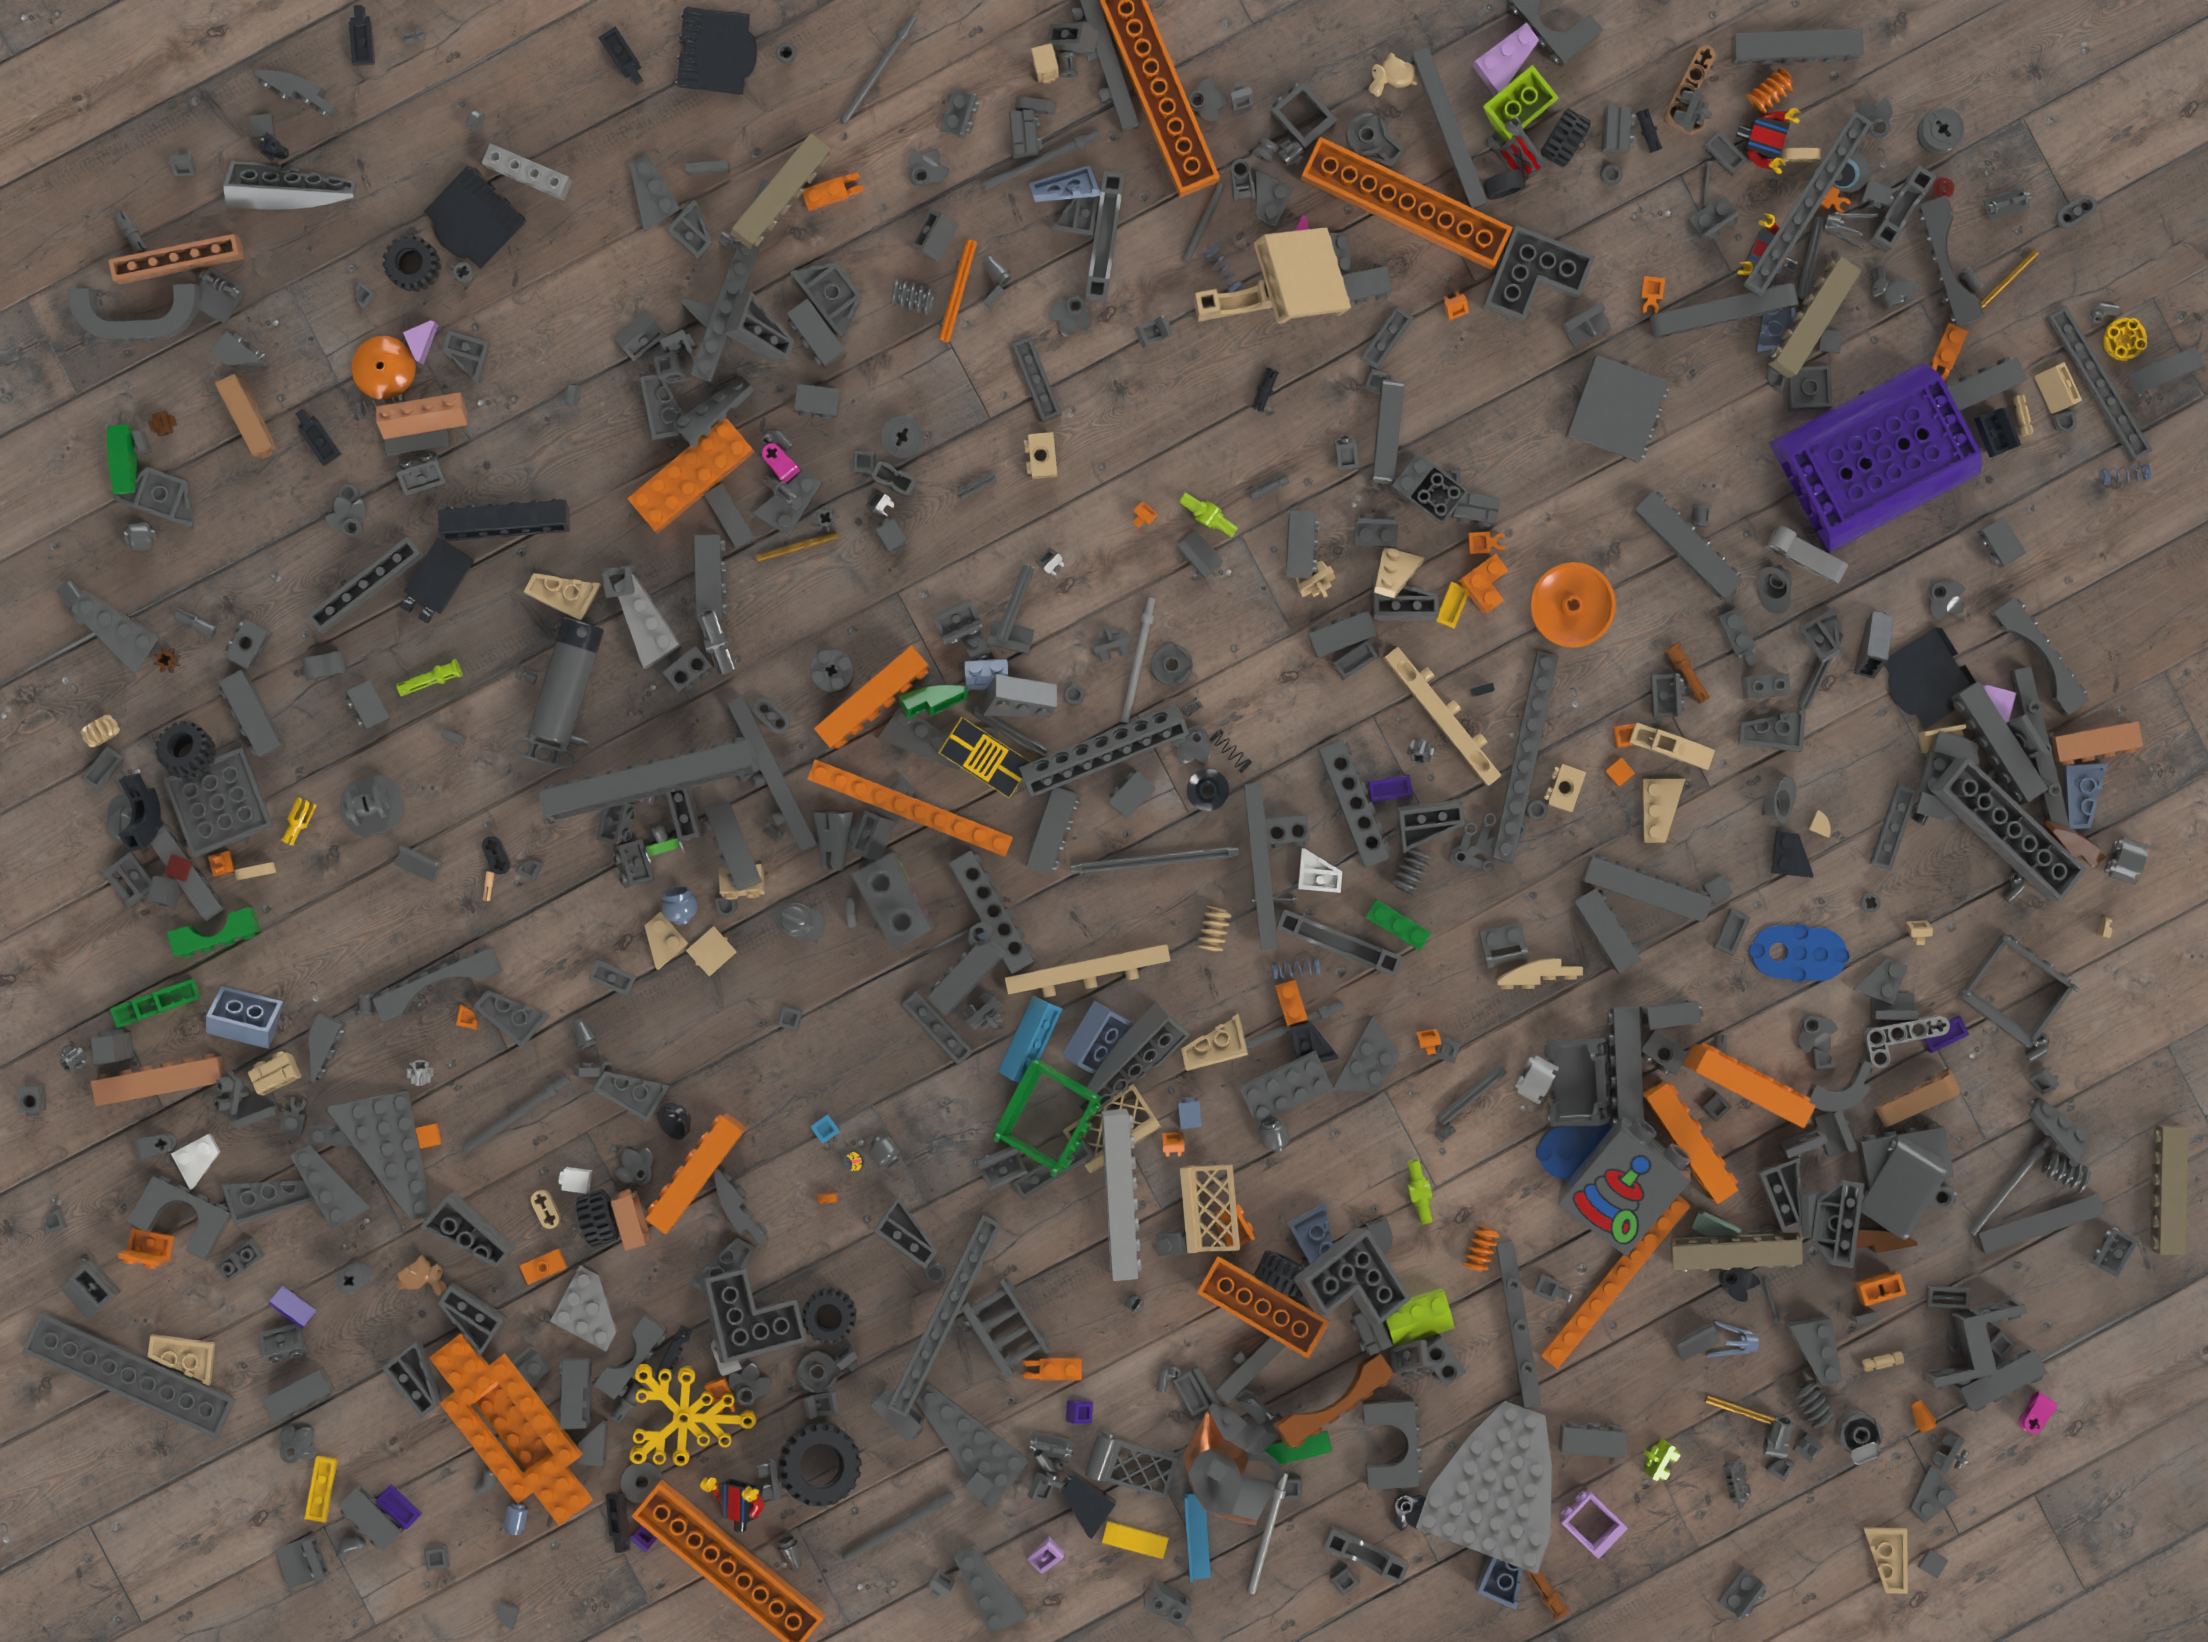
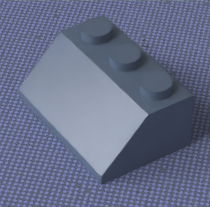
M221 986L206 1015V1033L268 1049L276 1034L283 1001Z
M1094 1001L1062 1055L1075 1065L1095 1075L1103 1061L1134 1023L1099 1002Z

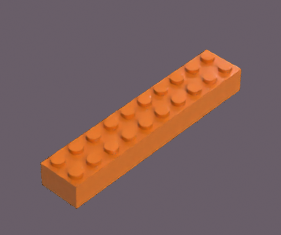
M1098 0L1179 198L1219 182L1220 176L1147 1Z
M1322 137L1319 138L1300 179L1313 187L1490 270L1496 265L1513 228Z
M661 1479L631 1516L781 1641L805 1642L824 1619L825 1613L666 1481Z

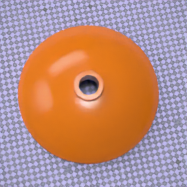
M377 336L368 339L356 350L352 359L351 371L356 385L363 393L375 399L382 400L383 397L384 400L392 399L391 396L396 398L398 395L405 393L411 386L415 377L416 364L412 352L403 342L390 336ZM383 362L384 367L379 370L377 368L378 363Z

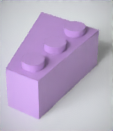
M1527 23L1475 60L1472 66L1494 97L1509 85L1539 41Z

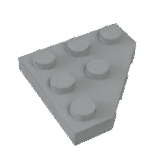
M581 1264L550 1322L607 1351L617 1333L609 1302L603 1289L600 1274Z

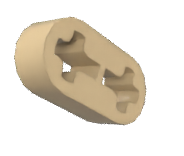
M1786 148L1782 149L1780 156L1784 162L1788 163L1821 161V149Z
M271 862L234 871L237 881L276 873L275 863Z
M546 1190L536 1191L531 1197V1204L540 1223L548 1229L556 1227L561 1220V1216L552 1196ZM538 1194H540L541 1197H546V1200L544 1201L546 1208L543 1207L542 1203L536 1202V1199L539 1198ZM546 1210H548L551 1216L555 1215L554 1224L545 1221L548 1217Z

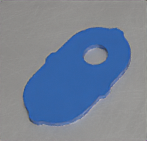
M1805 924L1770 926L1762 930L1754 939L1753 944L1749 946V955L1761 973L1772 978L1791 979L1793 982L1832 979L1842 971L1845 963L1850 958V952L1846 949L1844 941L1837 933L1826 928L1807 927ZM1775 943H1782L1787 949V955L1781 961H1774L1769 955L1770 947Z
M1612 1125L1555 1127L1548 1131L1541 1139L1539 1146L1536 1148V1157L1550 1175L1560 1179H1569L1610 1131Z

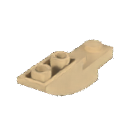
M1635 723L1629 740L1631 744L1705 770H1709L1715 750L1640 723Z
M1560 958L1536 960L1509 970L1497 978L1495 984L1501 985V989H1514V985H1522V989H1535V985H1540V976H1543V980H1556V976H1564L1565 980H1575L1578 975H1583V967L1561 966Z

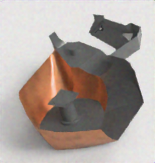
M1245 1389L1236 1398L1257 1421V1426L1250 1428L1232 1409L1213 1403L1210 1405L1183 1454V1462L1190 1486L1204 1511L1234 1522L1256 1525L1274 1488L1284 1476L1277 1460L1265 1452L1280 1437L1273 1424L1283 1417L1279 1413L1274 1415L1255 1398L1256 1394Z

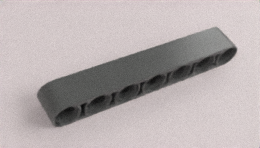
M1787 284L1766 289L1761 297L1752 292L1650 316L1649 319L1653 338H1662L1794 308L1799 303L1795 285Z

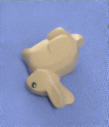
M1389 53L1387 60L1383 62L1382 66L1375 64L1372 67L1371 75L1374 81L1368 91L1374 94L1375 97H1379L1382 94L1384 84L1387 82L1396 88H1403L1410 84L1417 85L1419 80L1415 75L1416 67L1396 58L1395 54Z

